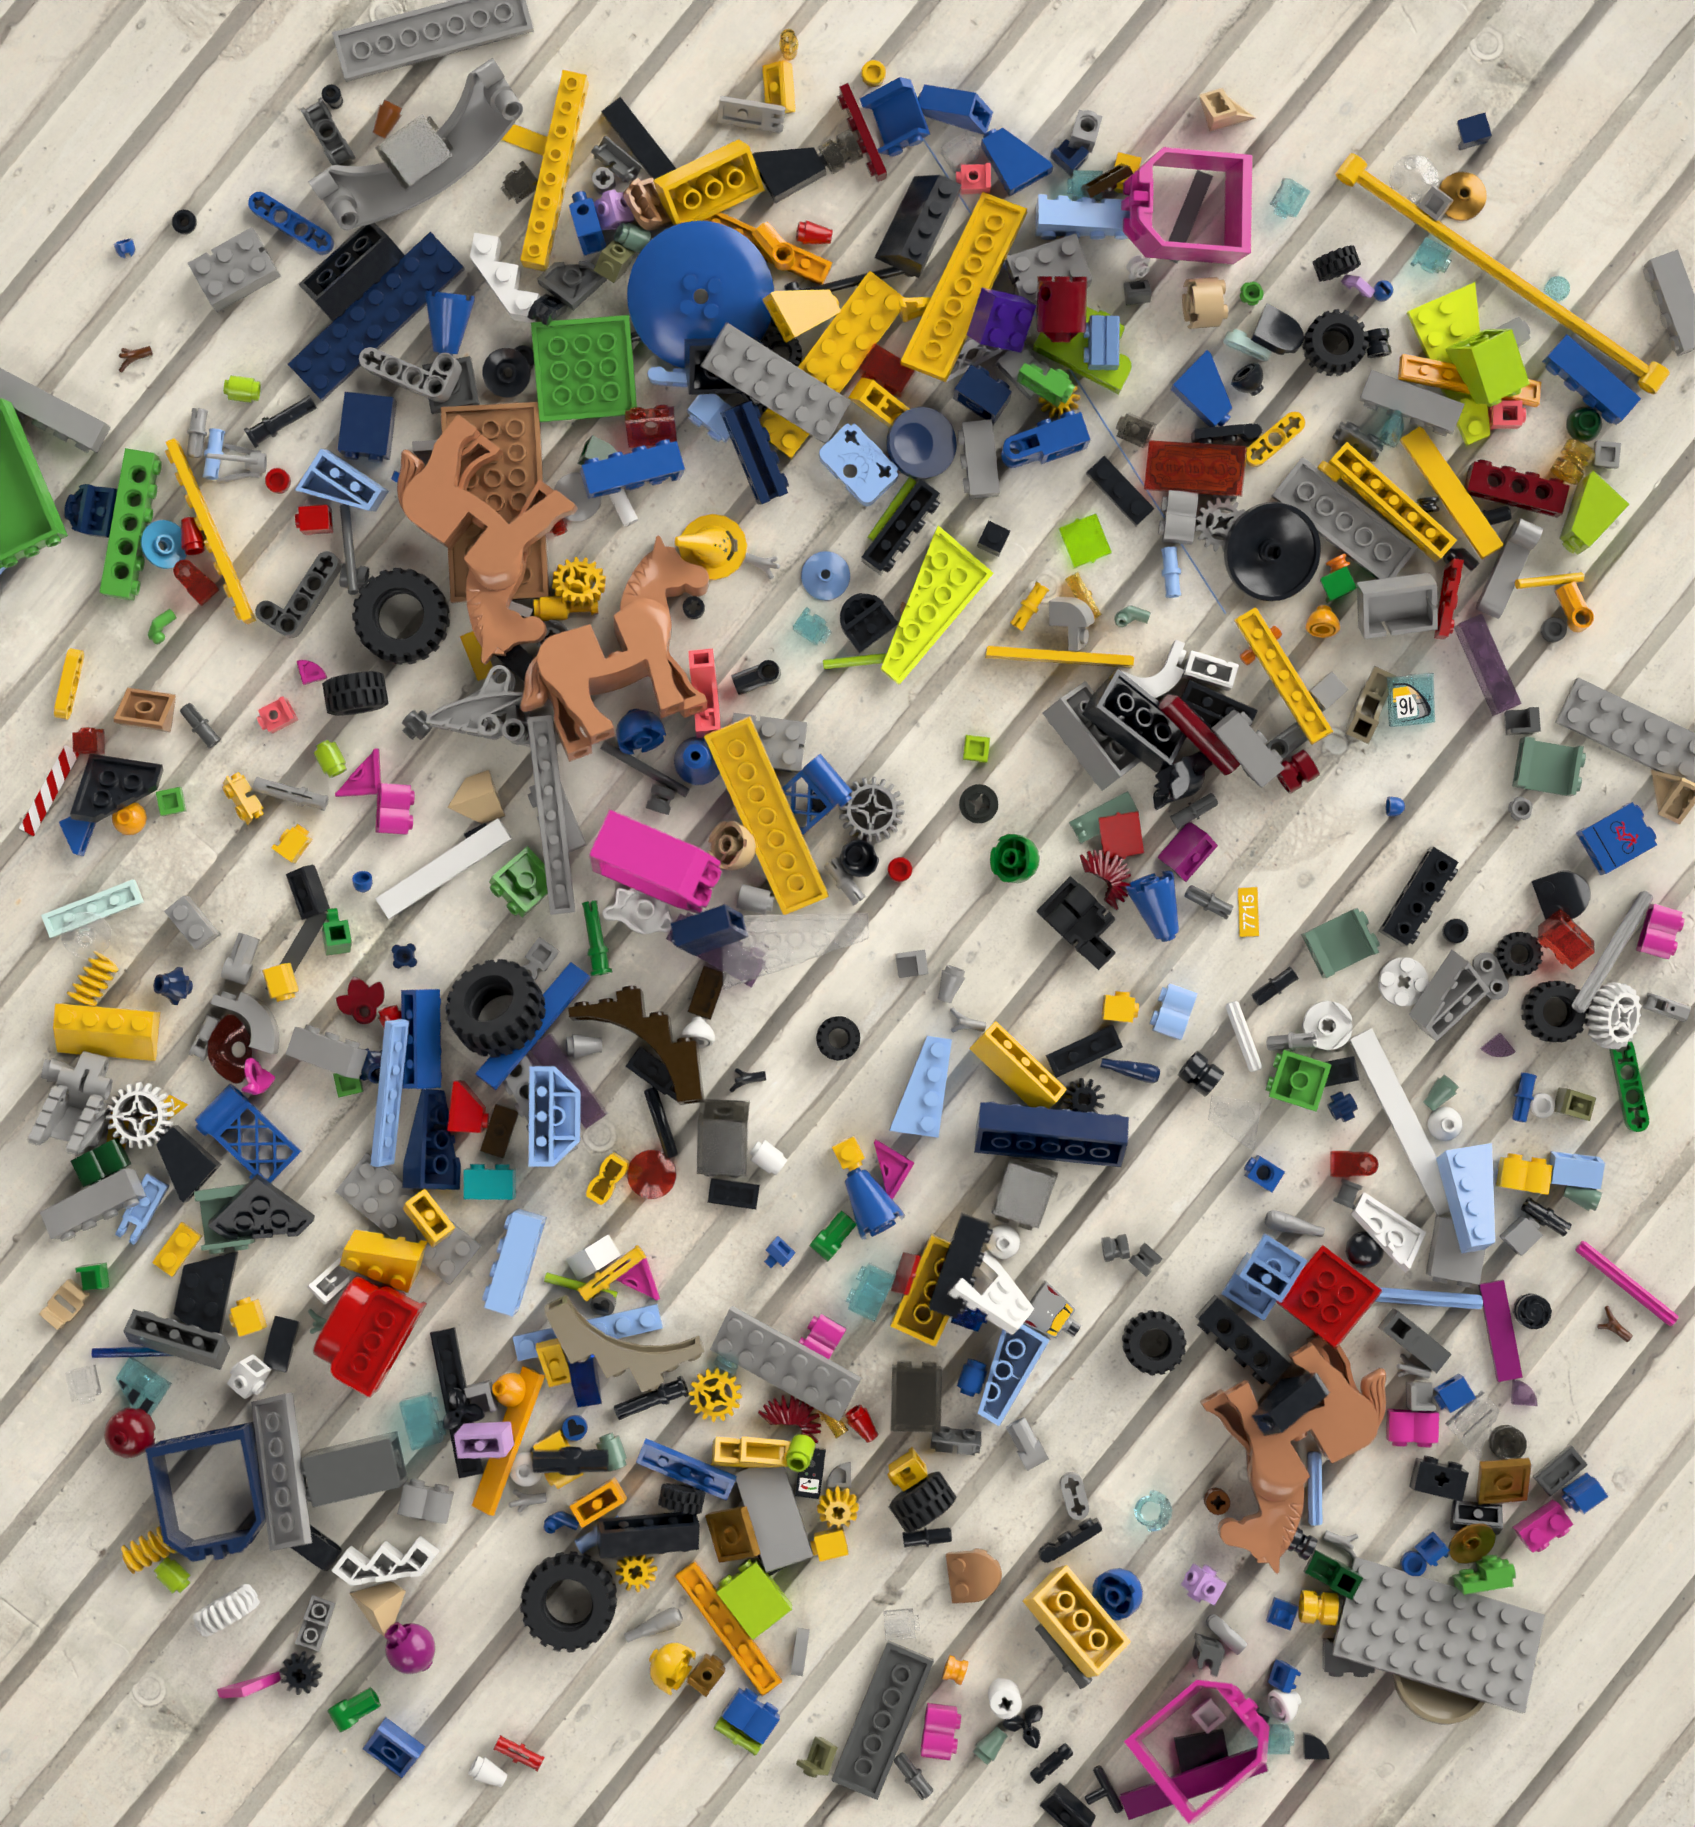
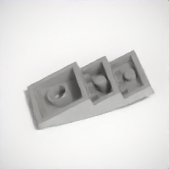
M785 1467L748 1468L734 1473L737 1476L736 1481L744 1506H747L766 1573L814 1557Z

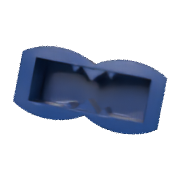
M1587 1472L1562 1489L1564 1495L1561 1496L1570 1509L1572 1508L1575 1513L1580 1511L1582 1514L1587 1513L1609 1497L1600 1483Z
M738 1688L722 1712V1717L757 1742L764 1744L780 1720V1715L777 1713L779 1710L769 1702L765 1704L759 1702L757 1694L752 1690Z

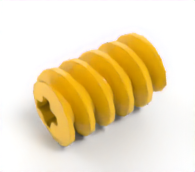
M93 951L98 958H88L92 967L83 966L82 969L87 975H78L77 977L82 983H72L76 992L67 991V994L80 1003L96 1006L98 1003L94 997L100 998L103 996L99 988L107 989L108 984L104 980L112 981L113 976L110 972L116 973L119 971V968L106 956Z
M160 1526L156 1527V1536L152 1531L147 1532L149 1540H146L141 1535L139 1536V1545L134 1540L130 1541V1550L125 1545L121 1546L123 1560L132 1574H135V1571H142L144 1566L149 1567L153 1562H159L161 1557H168L170 1552H177L163 1542Z

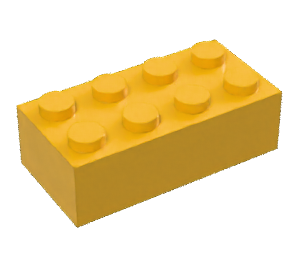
M930 1234L921 1254L916 1277L913 1280L909 1296H902L890 1326L936 1347L949 1316L928 1309V1305L951 1242Z
M1067 1565L1055 1568L1022 1601L1086 1678L1098 1676L1131 1642Z

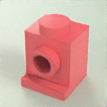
M991 163L961 165L960 171H956V182L962 185L961 194H982V192L990 194ZM969 175H977L978 178L971 180Z
M1502 401L1497 405L1488 407L1490 430L1519 429L1522 423L1526 421V408H1522V401ZM1503 413H1507L1510 419L1504 420Z
M284 696L258 710L260 714L257 717L259 725L263 730L267 729L272 734L298 721L289 700ZM273 711L278 713V717L275 720L270 718V714Z

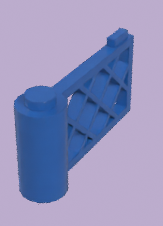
M822 754L811 760L782 787L784 794L791 796V810L794 817L795 814L807 815V825L799 827L802 835L809 831L834 807L839 805L842 808L852 799L850 794L853 792ZM801 777L808 784V793L796 792V782ZM796 797L808 798L807 810L795 809ZM812 798L821 799L827 807L822 812L812 811Z
M229 1084L195 1118L197 1122L196 1129L204 1136L208 1134L213 1136L252 1173L249 1176L250 1179L257 1174L266 1179L260 1173L259 1163H273L274 1173L266 1179L271 1183L301 1152L290 1139L232 1084ZM247 1108L255 1115V1125H241V1114ZM237 1119V1125H231ZM259 1119H260L265 1125H259ZM238 1128V1142L228 1143L221 1136L226 1129ZM241 1128H255V1142H241ZM259 1128H269L273 1132V1142H259ZM276 1136L280 1138L283 1142H277ZM259 1145H273V1159H259ZM277 1145H287L293 1151V1154L288 1159H277ZM232 1146H238V1151ZM242 1146H255L256 1159L246 1160L242 1156ZM277 1162H284V1163L277 1169ZM250 1163H256V1168Z

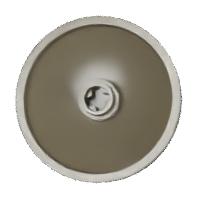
M1392 1674L1396 1691L1405 1706L1419 1718L1431 1723L1447 1725L1462 1722L1475 1715L1485 1704V1702Z

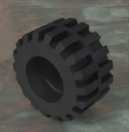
M1334 309L1330 313L1328 310L1322 316L1319 315L1315 318L1305 333V341L1303 343V350H1306L1304 354L1305 359H1310L1309 365L1312 368L1316 366L1318 368L1317 372L1320 374L1323 371L1327 372L1326 376H1332L1334 373H1336V376H1340L1344 372L1348 373L1356 367L1366 353L1365 350L1369 342L1366 341L1368 332L1363 330L1365 327L1363 322H1357L1358 316L1355 314L1353 317L1349 316L1350 311L1344 310L1343 313H1340V309ZM1328 331H1337L1343 334L1348 341V351L1342 355H1334L1328 352L1322 342L1323 334Z
M367 671L332 677L322 683L326 710L331 715L343 716L366 713L381 709L389 704L384 674L380 672Z
M1565 981L1542 982L1537 987L1531 988L1529 990L1530 994L1525 995L1524 1000L1526 1002L1521 1006V1010H1524V1015H1521V1017L1527 1023L1524 1025L1526 1029L1531 1030V1035L1540 1038L1539 1040L1555 1043L1567 1042L1569 1039L1576 1038L1577 1033H1582L1584 1030L1583 1024L1588 1023V1019H1586V1014H1589L1588 1008L1582 1013L1572 1009V1003L1580 989H1575V985L1571 983H1566ZM1551 997L1560 998L1567 1008L1566 1018L1559 1026L1549 1025L1543 1016L1544 1005Z
M1148 1310L1147 1313L1141 1312L1136 1318L1133 1317L1130 1320V1324L1124 1328L1125 1333L1122 1335L1123 1351L1130 1363L1140 1372H1146L1154 1376L1155 1374L1163 1375L1168 1370H1174V1366L1182 1362L1181 1357L1182 1355L1185 1356V1345H1187L1184 1337L1185 1333L1177 1321L1170 1315L1161 1311L1154 1312L1153 1310ZM1150 1329H1161L1168 1337L1166 1350L1161 1355L1155 1357L1145 1355L1140 1348L1142 1335Z
M940 1471L932 1472L904 1492L901 1491L891 1501L889 1508L905 1532H914L945 1513L953 1505L957 1496Z

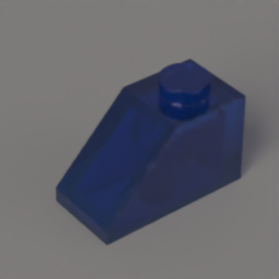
M591 1355L589 1359L581 1363L577 1361L571 1364L568 1361L571 1385L577 1407L602 1404L595 1356Z

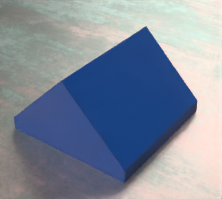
M385 1717L365 1744L363 1750L403 1778L419 1758L425 1746Z

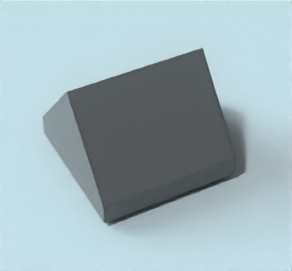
M1148 280L1124 283L1126 305L1150 303L1152 291Z

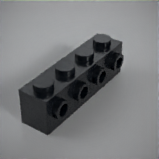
M920 479L862 555L861 562L880 576L884 571L889 573L896 563L894 558L898 552L903 554L911 544V541L908 539L914 532L918 534L926 524L923 519L928 513L932 515L941 504L938 501L940 493Z
M1435 847L1428 848L1378 931L1403 947L1408 946L1409 943L1413 945L1420 934L1417 930L1421 923L1425 924L1433 913L1430 910L1434 902L1438 903L1445 894L1446 890L1443 887L1446 882H1451L1458 872L1456 866L1459 862Z
M964 1213L960 1214L928 1309L955 1319L958 1318L959 1314H964L968 1301L960 1296L955 1299L949 1292L962 1278L973 1288L976 1277L972 1276L976 1266L980 1268L985 1254L981 1252L984 1243H989L993 1232L992 1229H989V1222Z
M683 1512L597 1519V1546L600 1559L699 1550L700 1524L697 1514H686Z

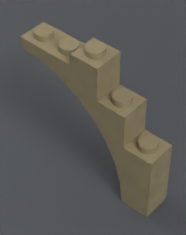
M567 1295L544 1305V1314L571 1364L584 1362L590 1358L591 1354H594L606 1379L611 1376L618 1377L629 1368L642 1393L647 1390L651 1392L658 1389L660 1384L664 1383L663 1372H672L679 1367V1364L687 1360L689 1362L694 1361L705 1352L703 1342L699 1336L683 1342L662 1346L639 1345L621 1341L605 1334L590 1324L576 1310Z

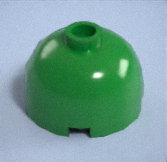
M1006 834L997 840L1000 842L996 847L992 848L990 853V866L994 875H997L1002 882L1022 883L1029 880L1036 873L1040 862L1039 851L1033 841L1018 834Z

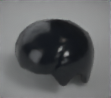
M858 839L851 840L843 846L840 854V863L845 872L854 877H867L875 872L879 858L872 844Z
M1367 1231L1357 1232L1347 1241L1345 1252L1348 1260L1355 1267L1371 1268L1377 1265L1383 1258L1384 1250Z

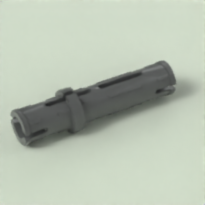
M1040 1623L1035 1630L1061 1662L1063 1671L1070 1674L1079 1686V1689L1085 1688L1093 1679L1085 1677Z

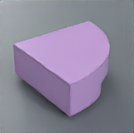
M1345 274L1341 280L1342 284L1348 289H1351V287L1357 288L1361 292V296L1371 298L1375 292L1360 276Z

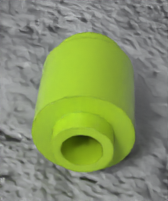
M230 375L229 380L224 381L223 393L228 396V400L248 403L259 401L261 382L255 381L254 378Z
M325 740L316 745L317 750L314 751V755L324 774H327L329 778H333L347 770L345 766L346 761L336 742L330 743L329 740Z
M796 1435L792 1438L786 1455L787 1465L791 1470L802 1472L810 1465L815 1450V1442L807 1435Z
M165 1558L154 1570L157 1574L156 1578L172 1594L176 1591L181 1593L191 1583L188 1580L191 1575L175 1559Z

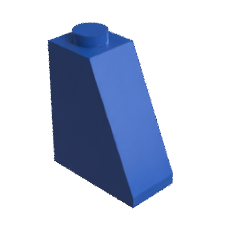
M924 84L922 92L918 95V101L925 117L982 135L987 133L993 111L977 93Z
M992 129L983 135L981 148L1009 197L1052 173L1053 165L1049 160L1006 129Z
M1206 350L1173 384L1171 391L1209 427L1224 426L1231 418L1228 414L1232 410V405L1213 357Z

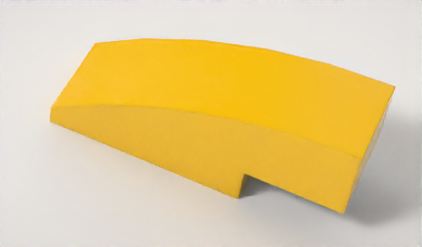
M715 1437L712 1443L711 1465L747 1468L788 1467L786 1455L791 1441L741 1437V1439Z

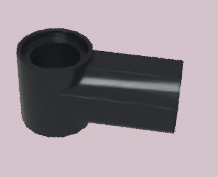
M764 660L756 666L731 675L738 695H742L767 684L776 683L781 677V669L774 661ZM765 667H775L776 673L772 678H765L763 676Z

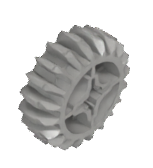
M864 777L862 778L863 786L861 787L857 781L853 782L856 790L850 794L852 799L847 805H844L842 808L839 806V810H846V814H841L839 818L840 820L848 819V822L843 824L844 829L849 826L853 827L849 832L850 836H853L857 831L860 833L857 840H861L863 835H867V842L871 843L872 836H876V841L879 843L881 842L880 834L883 833L889 839L888 829L895 833L898 831L893 823L902 824L903 820L896 818V816L905 814L904 810L897 809V806L904 805V801L895 800L901 794L899 791L891 794L890 791L894 788L893 784H890L887 789L884 788L885 779L881 780L880 785H876V777H872V784H867V779ZM869 790V799L865 804L852 805L857 795ZM877 791L888 797L892 808L878 804L876 800ZM873 797L874 807L884 811H879L878 814L874 812L875 816H872V822L870 823L869 813L860 809H865L866 806L869 807L868 804H871V798ZM851 812L863 814L866 817V829L856 824ZM892 815L885 826L874 830V822L878 816Z

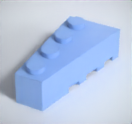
M1038 194L1036 203V236H1041L1045 240L1055 239L1056 236L1067 237L1073 234H1077L1078 239H1080V236H1090L1091 239L1095 240L1104 239L1105 236H1115V239H1128L1123 233V219L1130 218V211L1121 210L1122 199L1104 198L1101 200V203H1096L1095 199L1089 197H1082L1076 201H1071V199H1068V196L1059 195L1056 199L1047 200V195Z
M926 1036L889 1131L939 1138L952 1039Z
M1492 1143L1446 1150L1436 1158L1461 1254L1485 1250L1495 1243Z
M1022 1324L1013 1335L1002 1329L978 1410L979 1415L997 1426L1001 1425L1048 1345L1050 1338L1025 1324Z

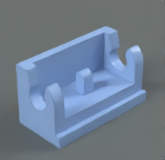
M1551 1151L1549 1165H1553L1550 1181L1552 1184L1601 1189L1605 1162L1600 1157Z

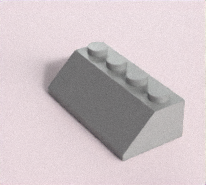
M1085 681L1043 712V715L1076 756L1078 762L1103 791L1139 764L1141 760L1082 715L1094 694V691Z

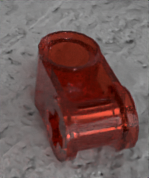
M184 559L174 565L173 572L175 577L201 606L220 590L191 561ZM185 567L189 569V572L191 573L188 577L186 575H183L184 572L182 571V569Z
M1330 1151L1331 1177L1370 1176L1378 1170V1160L1369 1152ZM1365 1158L1372 1162V1165L1367 1166V1170L1360 1165L1361 1162L1365 1161Z

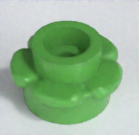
M1247 282L1240 289V299L1243 303L1254 306L1258 304L1259 300L1263 299L1264 291L1257 282Z

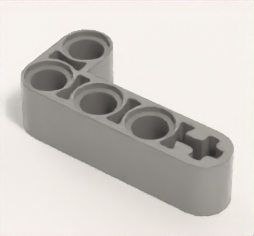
M372 347L365 348L359 355L361 366L371 374L439 403L445 402L450 398L462 371L460 363L449 353L439 354L435 358L429 372ZM377 359L379 362H381V367L378 364L370 361ZM452 362L451 369L444 372L445 364ZM395 366H399L398 372L394 375H391V369ZM416 375H420L419 382L412 385V379ZM442 384L441 391L433 394L435 386Z
M1521 518L1513 523L1475 609L1497 619L1501 617L1515 587V580L1519 578L1530 551L1537 545L1543 528Z

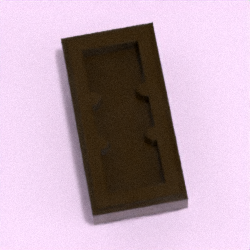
M1121 163L1082 185L1080 189L1084 196L1092 198L1101 192L1107 193L1117 187V183L1133 175L1130 166Z
M703 966L687 1012L711 1020L727 973Z
M495 1104L480 1151L504 1159L519 1115L517 1110Z

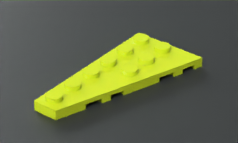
M1475 282L1407 312V316L1427 359L1453 364L1446 352V348L1480 332ZM1440 388L1444 397L1464 404L1457 427L1466 446L1491 435L1487 404H1476L1471 394Z
M939 525L936 527L880 668L898 685L901 684L994 574Z

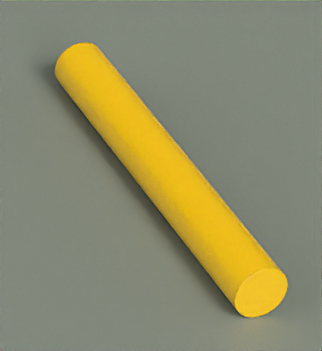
M1578 572L1516 579L1515 587L1516 589L1583 582L1584 574Z

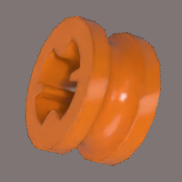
M1346 553L1325 563L1326 566H1330V573L1351 565L1345 559L1347 557Z

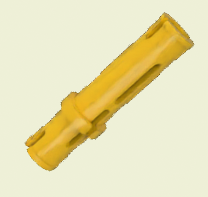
M636 1245L635 1248L616 1260L601 1273L599 1271L595 1273L593 1279L578 1289L583 1299L587 1302L601 1290L610 1288L609 1284L646 1258L643 1250ZM629 1259H631V1261H629L627 1264H625V1265H624L623 1267H621L619 1270H617L616 1272H614V1270H616L618 1267H620V1266H621L622 1264H624L626 1261H628ZM610 1274V1276L607 1279H605L599 1285L594 1287V1285H596L598 1282H600L602 1279H604L606 1276Z

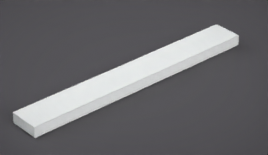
M1370 1028L1350 1038L1349 1041L1436 1215L1440 1216L1450 1211L1436 1161L1437 1157L1373 1029Z

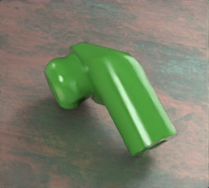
M171 609L153 619L148 637L150 640H153L154 644H160L165 640V635L162 633L163 628L177 619Z

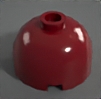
M124 1408L115 1413L106 1423L104 1431L105 1443L108 1449L116 1456L125 1459L138 1457L146 1452L145 1448L155 1443V1423L151 1416L142 1409Z

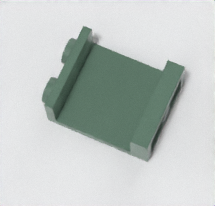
M1526 736L1520 738L1512 787L1569 797L1576 795V792L1580 791L1582 785V777H1579L1580 767H1584L1586 753H1583L1584 746L1570 747L1535 741V738Z
M1358 908L1352 909L1301 934L1322 978H1328L1370 955L1379 953L1377 947L1380 946V943L1374 933L1370 934L1366 926L1369 924L1368 918Z
M246 1184L194 1192L195 1202L200 1201L205 1244L201 1246V1251L209 1250V1254L224 1252L226 1247H234V1251L249 1249L248 1244L255 1243V1239H252V1236L238 1237L237 1240H227L208 1227L209 1220Z

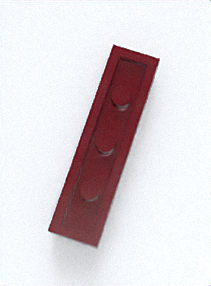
M848 83L839 86L838 103L841 109H846L849 118L846 120L851 132L856 131L859 138L856 141L861 155L866 154L869 161L866 163L868 172L871 177H876L877 182L887 179V171Z

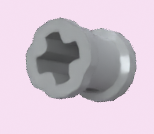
M600 167L593 173L592 181L595 190L602 195L606 191L615 189L614 175L608 168ZM606 177V185H601L602 178Z

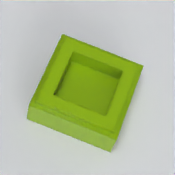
M966 735L963 760L987 763L990 738Z

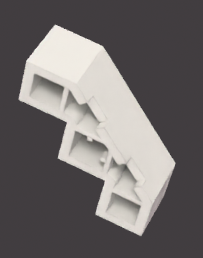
M474 233L470 258L513 320L528 323L537 322L538 316L533 320L527 316L530 307L540 296L538 293L518 290L522 273L519 265L499 262L502 247L499 237Z
M422 1536L416 1540L406 1555L385 1541L371 1560L353 1546H350L331 1571L350 1586L369 1582L396 1580L397 1578L417 1577L423 1574L440 1550Z

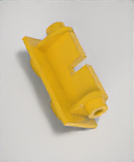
M239 772L233 774L231 779L229 776H226L222 783L224 785L222 789L226 797L232 799L236 805L235 811L241 820H245L247 825H249L253 816L256 819L263 816L262 810L264 808L255 794L248 798L245 796V794L252 791L245 776Z

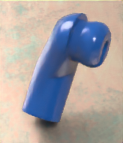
M558 1511L545 1519L543 1528L550 1534L563 1526L577 1530L579 1522L575 1516L564 1511Z

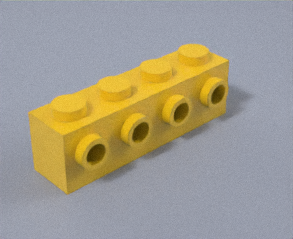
M996 1021L969 1048L1029 1107L1036 1108L1041 1106L1050 1109L1067 1090Z

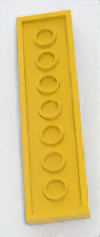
M982 192L901 359V365L938 380L947 381L968 338L967 332L981 288L991 290L1028 213L1027 208Z
M869 271L840 309L841 312L834 317L798 368L840 394L901 312L899 309V299L905 297L873 272ZM769 408L765 410L759 419L762 428L765 427L769 433L770 441L768 442L790 459L809 436V433Z
M746 717L706 734L704 738L743 826L754 837L755 853L783 916L828 898V891L751 717Z

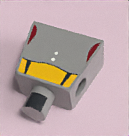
M1044 1280L1030 1301L1034 1310L1023 1324L1054 1338H1057L1062 1330L1074 1337L1081 1328L1079 1323L1070 1318L1075 1308Z

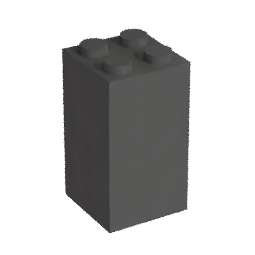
M397 1431L310 1451L302 1458V1464L300 1465L301 1474L303 1477H306L308 1487L305 1488L308 1502H312L313 1507L399 1488L408 1480Z

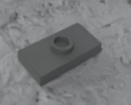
M1569 1445L1532 1477L1551 1497L1588 1464L1573 1446Z

